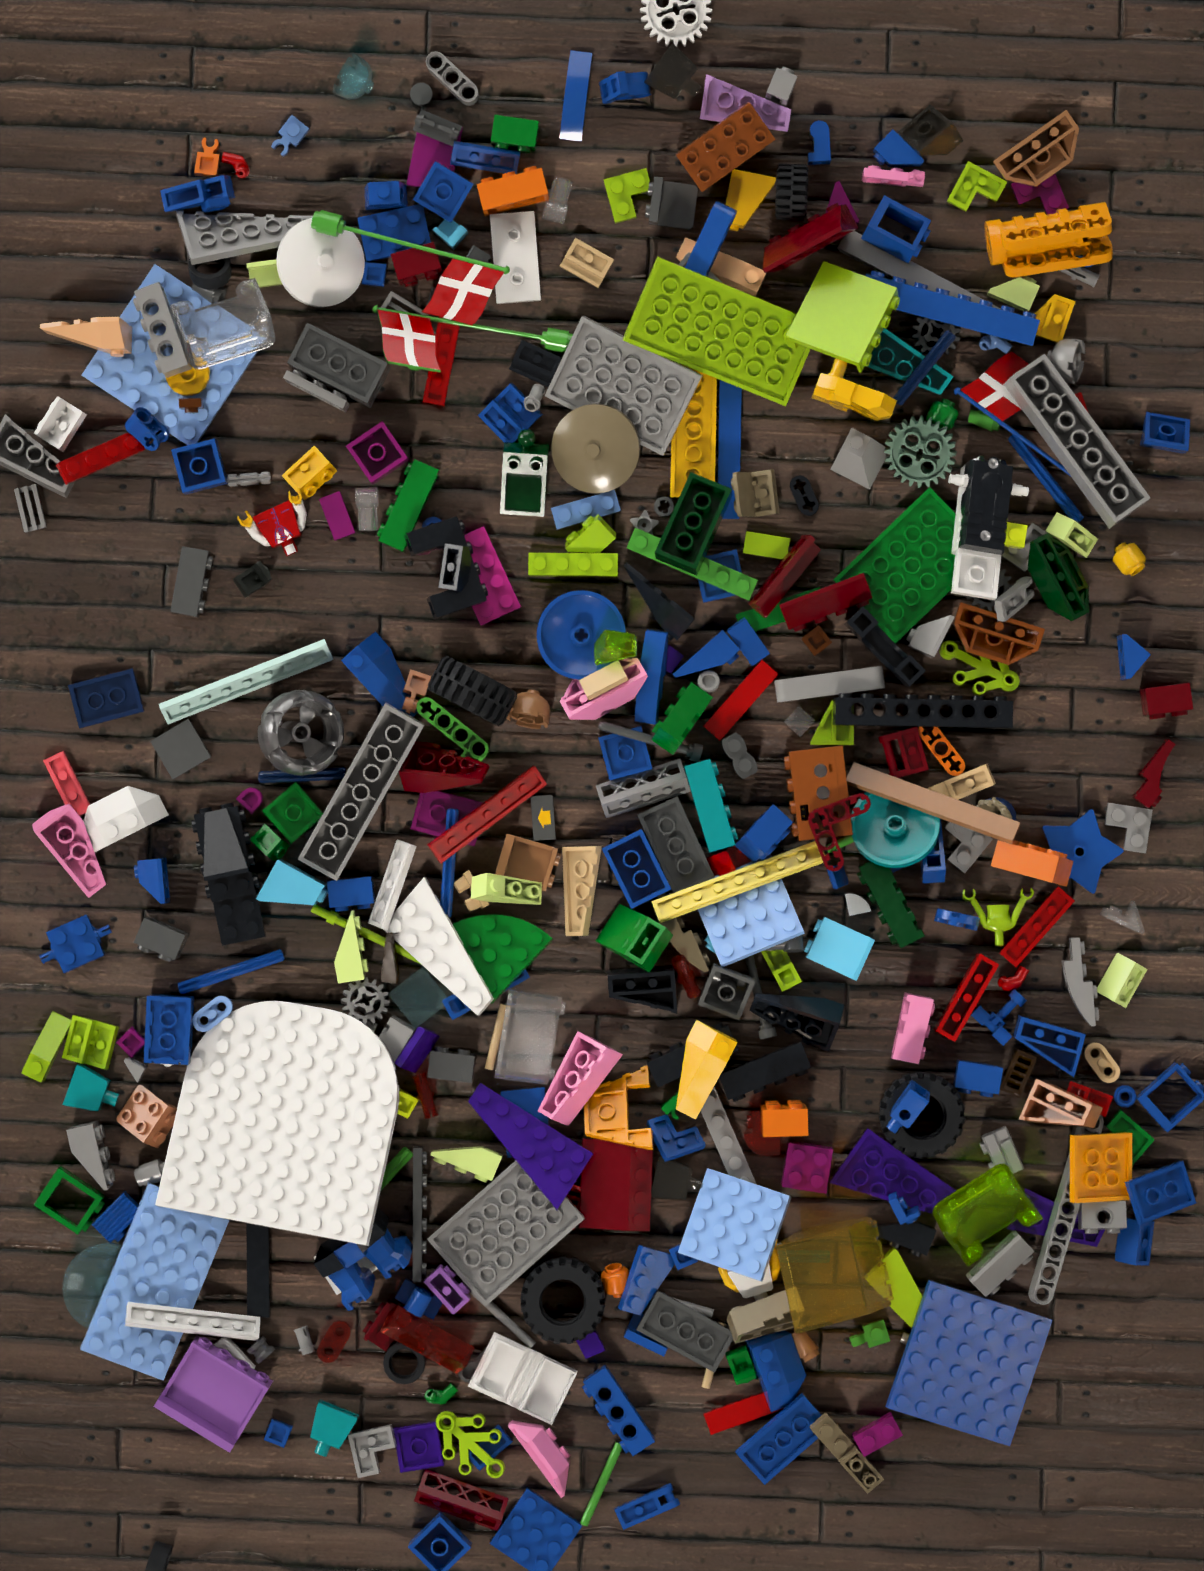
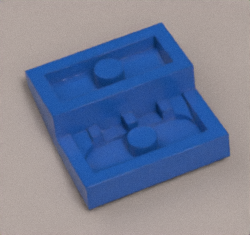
M510 383L478 416L503 442L514 443L518 440V434L524 429H529L543 414L539 410L535 412L526 410L524 407L526 396L513 383Z

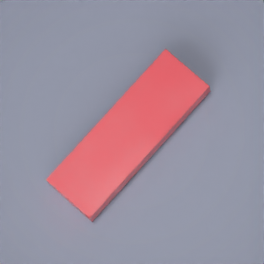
M61 751L43 760L64 804H70L80 817L85 815L87 807L91 804L65 752Z

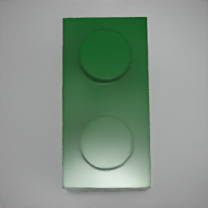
M494 115L491 145H495V148L507 150L508 147L517 148V151L520 153H530V150L535 151L539 121Z

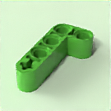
M424 697L418 701L417 712L464 750L461 757H471L481 762L486 758L489 753V745L485 740L435 700ZM430 701L432 703L430 707L435 712L438 708L441 709L433 721L430 719L433 714L428 711L422 712L423 707L421 705L423 702L427 704ZM440 716H449L450 724L448 727H440L438 724ZM459 729H465L468 733L467 739L463 742L458 741L455 736ZM476 743L484 744V754L480 756L474 754L473 746Z

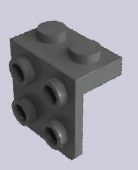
M654 176V182H649L648 196H652L651 205L646 204L645 218H649V225L692 229L698 187L691 184L663 181V177Z

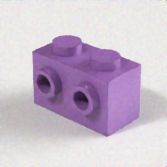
M440 1264L424 1279V1283L454 1315L470 1301L471 1296L469 1293L471 1291L463 1282L460 1284L454 1278L456 1274L448 1265L444 1267Z

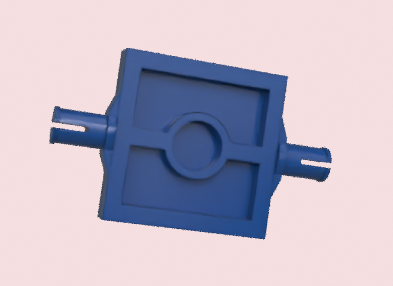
M87 914L46 932L51 943V951L39 955L40 959H42L41 961L44 964L55 958L59 962L63 973H67L105 956L101 946V937L112 933L111 927L108 924L100 929H96Z

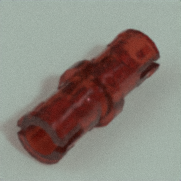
M684 955L675 956L671 961L678 974L677 979L683 985L687 997L690 999L696 998L701 994V991L694 979L695 974L693 970H690Z
M425 1072L420 1074L422 1083H420L418 1074L412 1076L418 1092L417 1100H420L424 1118L428 1119L431 1118L429 1108L433 1117L439 1114L432 1097L434 1092L430 1090Z

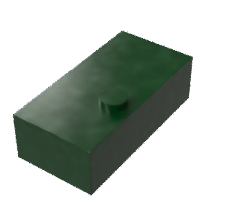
M690 472L656 548V559L697 576L732 498V489Z

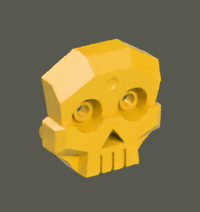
M836 358L833 361L830 373H820L812 399L827 403L833 408L844 412L850 409L876 421L888 419L892 416L897 400L885 393L858 385L843 378L847 362Z

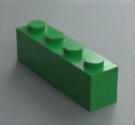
M414 459L413 464L408 463L404 475L407 476L404 484L399 483L395 495L398 496L395 504H390L386 512L389 518L386 524L382 523L378 530L379 542L403 553L405 552L407 543L404 535L414 531L440 473L438 469Z

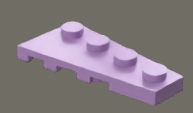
M706 74L700 119L720 122L742 105L750 102L768 129L788 132L791 109Z

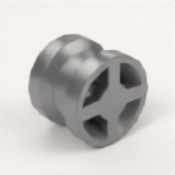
M262 1336L247 1349V1352L253 1354L256 1357L255 1361L259 1364L275 1348L269 1346L266 1343V1338Z

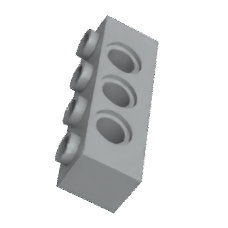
M160 282L135 290L136 298L133 299L137 312L141 311L143 319L140 320L144 332L148 331L151 338L147 341L151 352H155L158 360L155 361L158 372L163 373L166 378L192 369L163 286ZM152 306H158V312L150 315L149 309ZM160 326L166 327L163 335H156V330ZM173 347L171 355L163 356L165 348Z

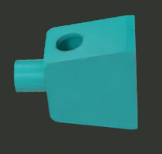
M79 1063L76 1065L62 1105L99 1111L103 1103L115 1107L120 1094L108 1090L111 1083L110 1079Z
M320 1399L316 1408L310 1436L318 1441L314 1452L327 1457L331 1446L340 1449L359 1415Z

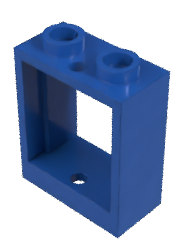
M884 195L861 239L909 263L912 256L917 258L923 247L919 244L920 241L925 242L931 232L928 229L931 220ZM886 215L918 232L913 244L878 227L882 217Z
M1174 1062L1136 1096L1137 1101L1167 1133L1204 1100V1086L1198 1080L1194 1082L1189 1077L1191 1072L1183 1063L1179 1065ZM1176 1071L1196 1095L1168 1120L1147 1096Z

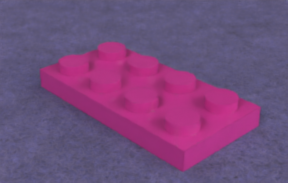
M484 526L464 535L466 542L469 541L473 549V554H471L474 563L477 562L480 568V582L485 584L488 591L487 601L472 607L482 626L521 608V605Z

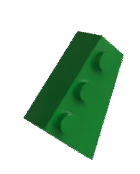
M692 682L687 688L684 686L676 695L679 699L676 705L671 703L664 713L667 716L665 721L661 722L659 720L652 730L655 735L651 740L672 755L682 744L713 698Z

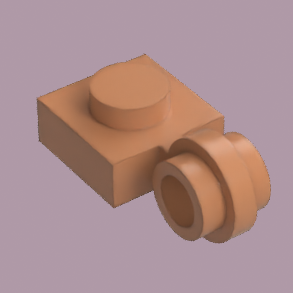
M410 669L403 690L404 693L411 695V697L406 696L402 709L406 710V713H415L419 701L415 699V696L425 697L431 676Z

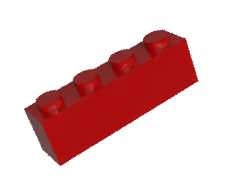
M977 953L933 1030L956 1042L999 967L998 963Z

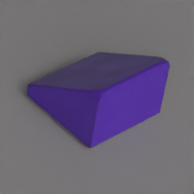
M596 1329L591 1334L589 1333L585 1339L581 1341L576 1340L585 1359L605 1351V1346Z

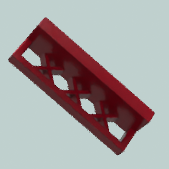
M801 536L748 602L763 618L768 617L821 551L813 543L816 540L813 536Z
M425 1469L414 1502L498 1531L509 1498ZM428 1477L436 1480L439 1486L432 1488L424 1484ZM454 1486L460 1493L456 1495L449 1494L446 1488ZM476 1494L481 1501L471 1502L467 1495ZM491 1501L502 1503L500 1511L491 1509L488 1503Z

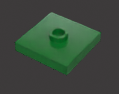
M297 782L292 784L262 810L290 844L317 823L323 814Z

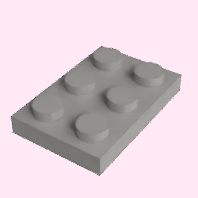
M295 369L293 372L286 371L283 379L287 383L345 413L347 412L350 404L347 402V397L336 390H333L332 393L327 391L326 385L315 379L313 382L308 381V377Z

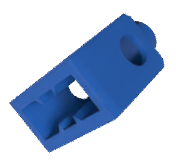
M400 181L369 182L364 187L366 210L408 207L407 185Z
M911 1080L891 1108L890 1116L892 1118L886 1127L895 1134L899 1132L902 1126L909 1128L929 1103L930 1092Z

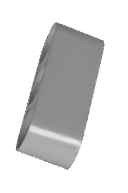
M434 51L428 54L426 57L428 71L464 105H474L479 99L476 85L442 53ZM438 58L442 61V65L439 68H433L430 66V62ZM456 74L459 78L456 83L451 84L446 81L447 76ZM466 89H472L475 92L471 99H466L462 96Z

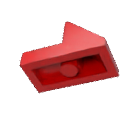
M735 845L706 858L714 876L727 874L735 871L737 867L752 862Z

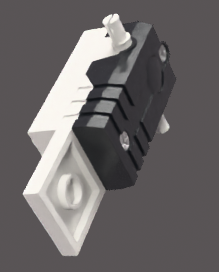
M978 456L976 459H970L961 468L960 475H949L948 483L959 486L951 554L955 555L951 589L953 594L989 600L997 599L1001 555L1004 553L1006 521L1008 520L1010 495L1027 497L1029 493V487L1012 483L1013 466H1008L1005 460H999L997 457H990L986 460L984 456Z

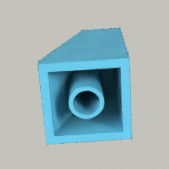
M278 859L256 899L264 902L316 905L318 902H323L327 896V884L283 859Z
M823 917L822 920L818 919L813 929L816 932L813 941L809 939L805 946L804 952L807 953L805 957L857 981L875 940L829 918Z

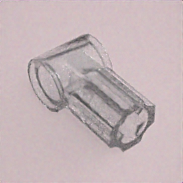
M561 177L554 178L542 219L564 225L573 181Z
M378 487L355 488L359 531H378Z

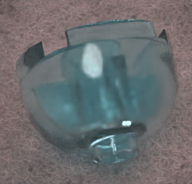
M354 53L352 54L353 59L349 57L337 76L340 81L339 85L334 84L333 93L347 100H356L362 97L364 93L369 94L374 86V82L371 81L373 77L371 66L367 61Z

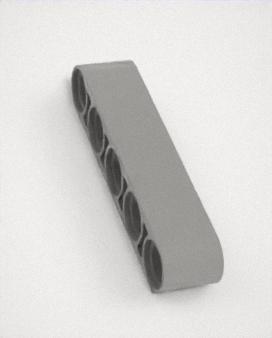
M882 666L774 681L777 703L885 688Z

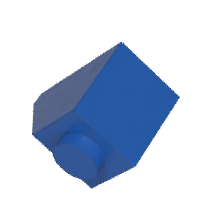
M893 129L873 149L875 153L873 157L882 166L886 164L888 167H920L925 161Z

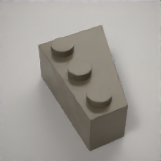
M796 1286L745 1306H736L729 1311L726 1320L736 1344L798 1327L804 1308Z

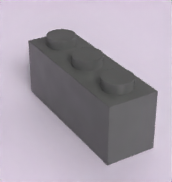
M182 546L170 612L198 618L200 613H204L205 600H202L203 592H207L209 587V578H206L207 570H211L213 565V556H210V551Z

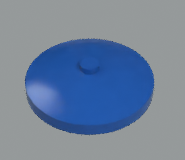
M585 590L571 591L554 599L543 611L537 627L538 648L545 662L558 674L580 680L619 660L626 641L625 624L616 606L604 596Z

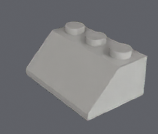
M1013 1230L975 1265L966 1276L985 1297L989 1294L992 1296L1001 1288L999 1285L1005 1279L1007 1281L1010 1280L1017 1273L1015 1270L1021 1264L1026 1265L1033 1258L1032 1253L1035 1251Z

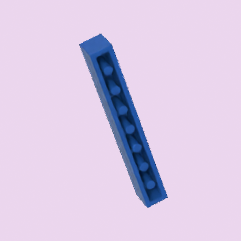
M873 270L871 274L866 273V277L897 287L900 303L896 310L1030 346L1034 344L1040 322L1039 319H1035L1037 314L1023 311V315L1014 313L1015 308L1002 305L1001 309L992 307L993 302L980 299L979 303L970 301L971 297L958 293V297L949 296L950 291L937 288L936 292L927 290L928 285L915 282L914 286L905 284L906 279L893 276V280L884 278V273Z

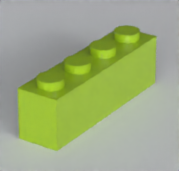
M529 553L528 575L549 577H618V553Z

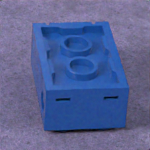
M151 994L147 996L144 1063L154 1062L156 1064H163L166 1067L180 1063L181 1065L190 1064L194 996Z

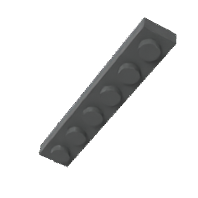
M423 1146L413 1147V1282H422L423 1276H427V1263H423V1254H427V1241H423V1232H427V1218H423V1209H427V1196H423V1187H427V1174H423V1165H427V1152H423Z

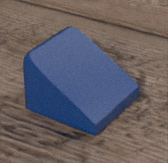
M844 866L838 871L826 869L833 889L849 884Z

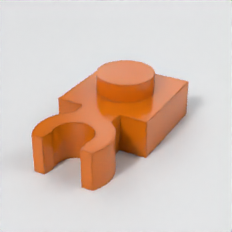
M206 138L202 139L204 152H197L195 176L217 177L220 154L214 153L219 149L218 139H215L212 147L207 146Z

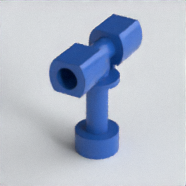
M1015 989L1008 995L1011 999L997 1014L993 1011L989 1014L980 1005L971 1014L980 1025L984 1024L992 1032L991 1035L1003 1046L1012 1037L1003 1028L1005 1025L1003 1019L1017 1005L1022 1007L1027 1002Z

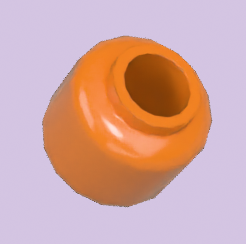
M612 1263L604 1268L605 1270L602 1271L601 1281L606 1294L613 1295L614 1298H620L626 1285L629 1270L627 1267L622 1266L621 1263Z

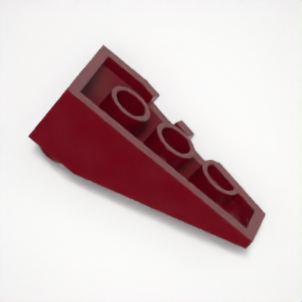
M415 741L399 770V775L404 791L428 793L482 783L489 770V764L471 757L463 758L458 756L457 752L443 750L440 745L435 743Z

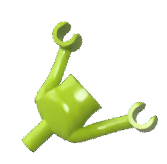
M1023 888L1021 889L1020 899L1011 918L1009 914L1010 905H987L986 919L983 909L975 898L976 891L974 889L972 890L973 897L971 898L965 896L964 889L962 898L972 904L980 918L982 927L995 932V946H1004L1003 932L1014 928L1026 901L1030 900L1034 895V890L1030 888V896L1026 897L1023 894Z

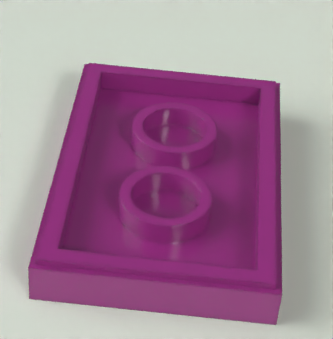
M463 127L458 136V142H461ZM417 132L406 185L420 188L435 161L455 172L456 166L450 165L453 147Z
M442 791L420 793L410 829L440 836L446 829V815L449 808L459 810L458 821H460L483 802ZM477 837L467 845L475 846Z

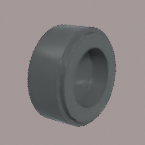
M425 83L415 84L410 91L411 100L418 106L428 105L433 97L432 89Z

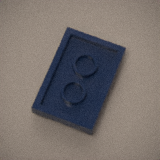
M133 668L68 685L79 728L145 712Z

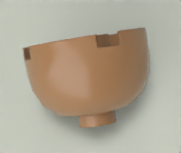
M529 689L527 692L517 694V699L506 719L511 721V718L517 720L516 725L525 728L540 729L541 725L547 728L551 715L550 705L544 697L540 696V692Z

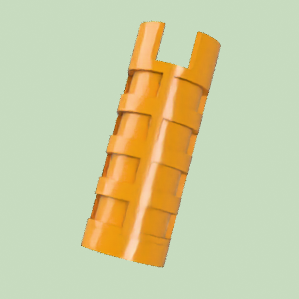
M1105 202L1082 205L1078 207V210L1068 211L1067 208L1057 209L1054 214L1046 215L1045 212L1035 213L1034 217L1023 218L1020 215L1012 217L1011 221L1001 222L1000 219L985 221L984 223L991 266L1002 264L1004 273L1008 277H1022L1102 264L1111 261L1113 258V247L1108 237L1112 232V219ZM1078 255H1085V257H1082V258H1079V257H1076V256H1078ZM1040 262L1041 264L1034 265L1031 263Z

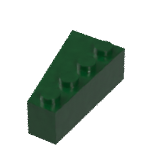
M871 861L859 866L860 872L856 874L862 885L867 884L870 890L867 896L872 905L877 904L880 910L877 916L882 925L887 924L890 930L887 935L892 945L896 943L899 948H902L924 937L925 935L921 929L919 930L916 918L911 909L908 908L907 901L900 888H898L890 868L879 866Z

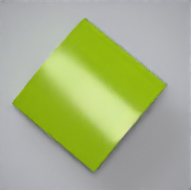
M73 1015L62 1058L108 1070L119 1026Z

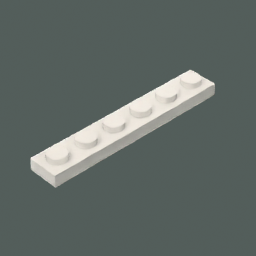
M128 1302L126 1305L125 1326L258 1341L260 1317Z

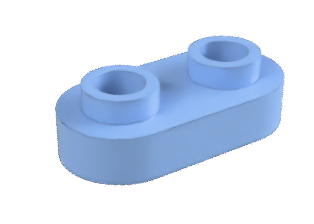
M217 996L194 1014L192 1023L195 1029L200 1032L211 1030L230 1015L233 1010L232 1001L226 996ZM221 1002L226 1005L224 1011L218 1009V1004ZM202 1016L208 1018L207 1024L201 1023L200 1019Z

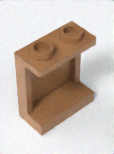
M507 833L495 874L542 882V890L546 891L547 887L552 888L555 875H552L551 872L553 866L558 867L561 854L557 853L558 848Z

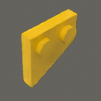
M1054 294L1035 313L1037 314L1035 319L1040 320L1036 336L1055 343L1063 340L1075 301Z

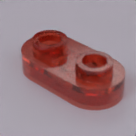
M338 1320L331 1324L317 1349V1355L321 1361L331 1363L338 1358L351 1335V1328L347 1322ZM339 1327L343 1328L344 1334L338 1335L336 1329ZM331 1347L333 1349V1353L327 1354L325 1352V1348Z

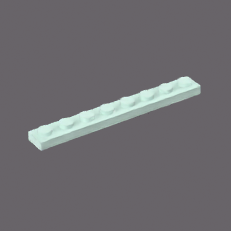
M325 639L162 702L159 704V707L167 724H171L333 660V657Z

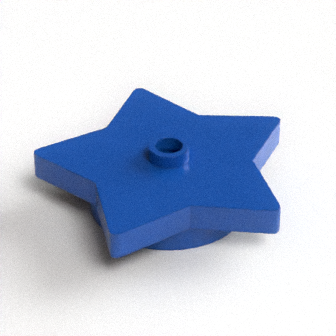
M1092 809L1088 810L1070 826H1042L1050 850L1068 854L1067 859L1074 861L1069 878L1092 894L1096 892L1102 867L1124 852L1122 848L1101 835ZM1079 847L1084 850L1082 856H1077L1075 853Z

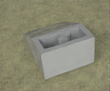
M93 1121L67 1129L72 1154L102 1189L108 1190L113 1186L115 1174L113 1168L109 1169L108 1160H110V1152L108 1146L104 1147L103 1138H105V1130L103 1125H99V1121Z

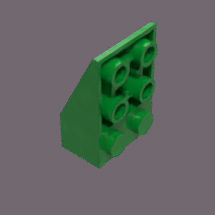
M619 904L595 941L650 973L673 937V934L665 926L653 919Z

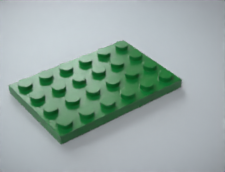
M930 487L833 579L835 583L864 573L873 598L869 599L870 604L863 607L879 622L878 626L895 644L952 589L955 555L951 554L956 513Z

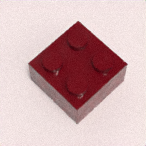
M434 242L422 245L436 249ZM415 248L391 254L400 286L411 287L417 285L418 280L425 278L427 281H432L440 278L439 274L443 273L438 254Z
M1190 683L1140 689L1143 716L1149 715V720L1166 718L1165 713L1171 712V717L1188 715V710L1193 709Z

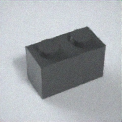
M436 1046L435 1050L430 1051L427 1078L472 1083L475 1055L471 1054V1050L458 1049L456 1053L449 1052L448 1047Z

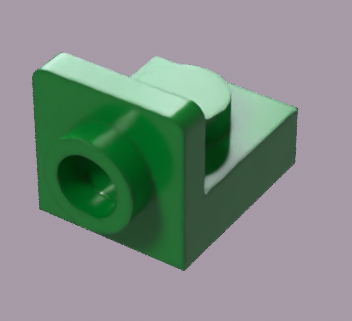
M264 824L251 838V841L267 857L275 862L282 858L290 847L267 824Z

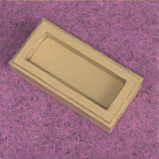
M619 660L580 679L579 682L590 701L629 679Z

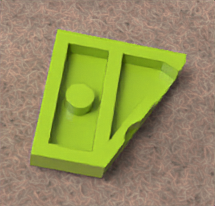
M833 700L825 711L810 741V745H854L853 725H832ZM853 704L852 707H851V712H852L853 714H854V704Z

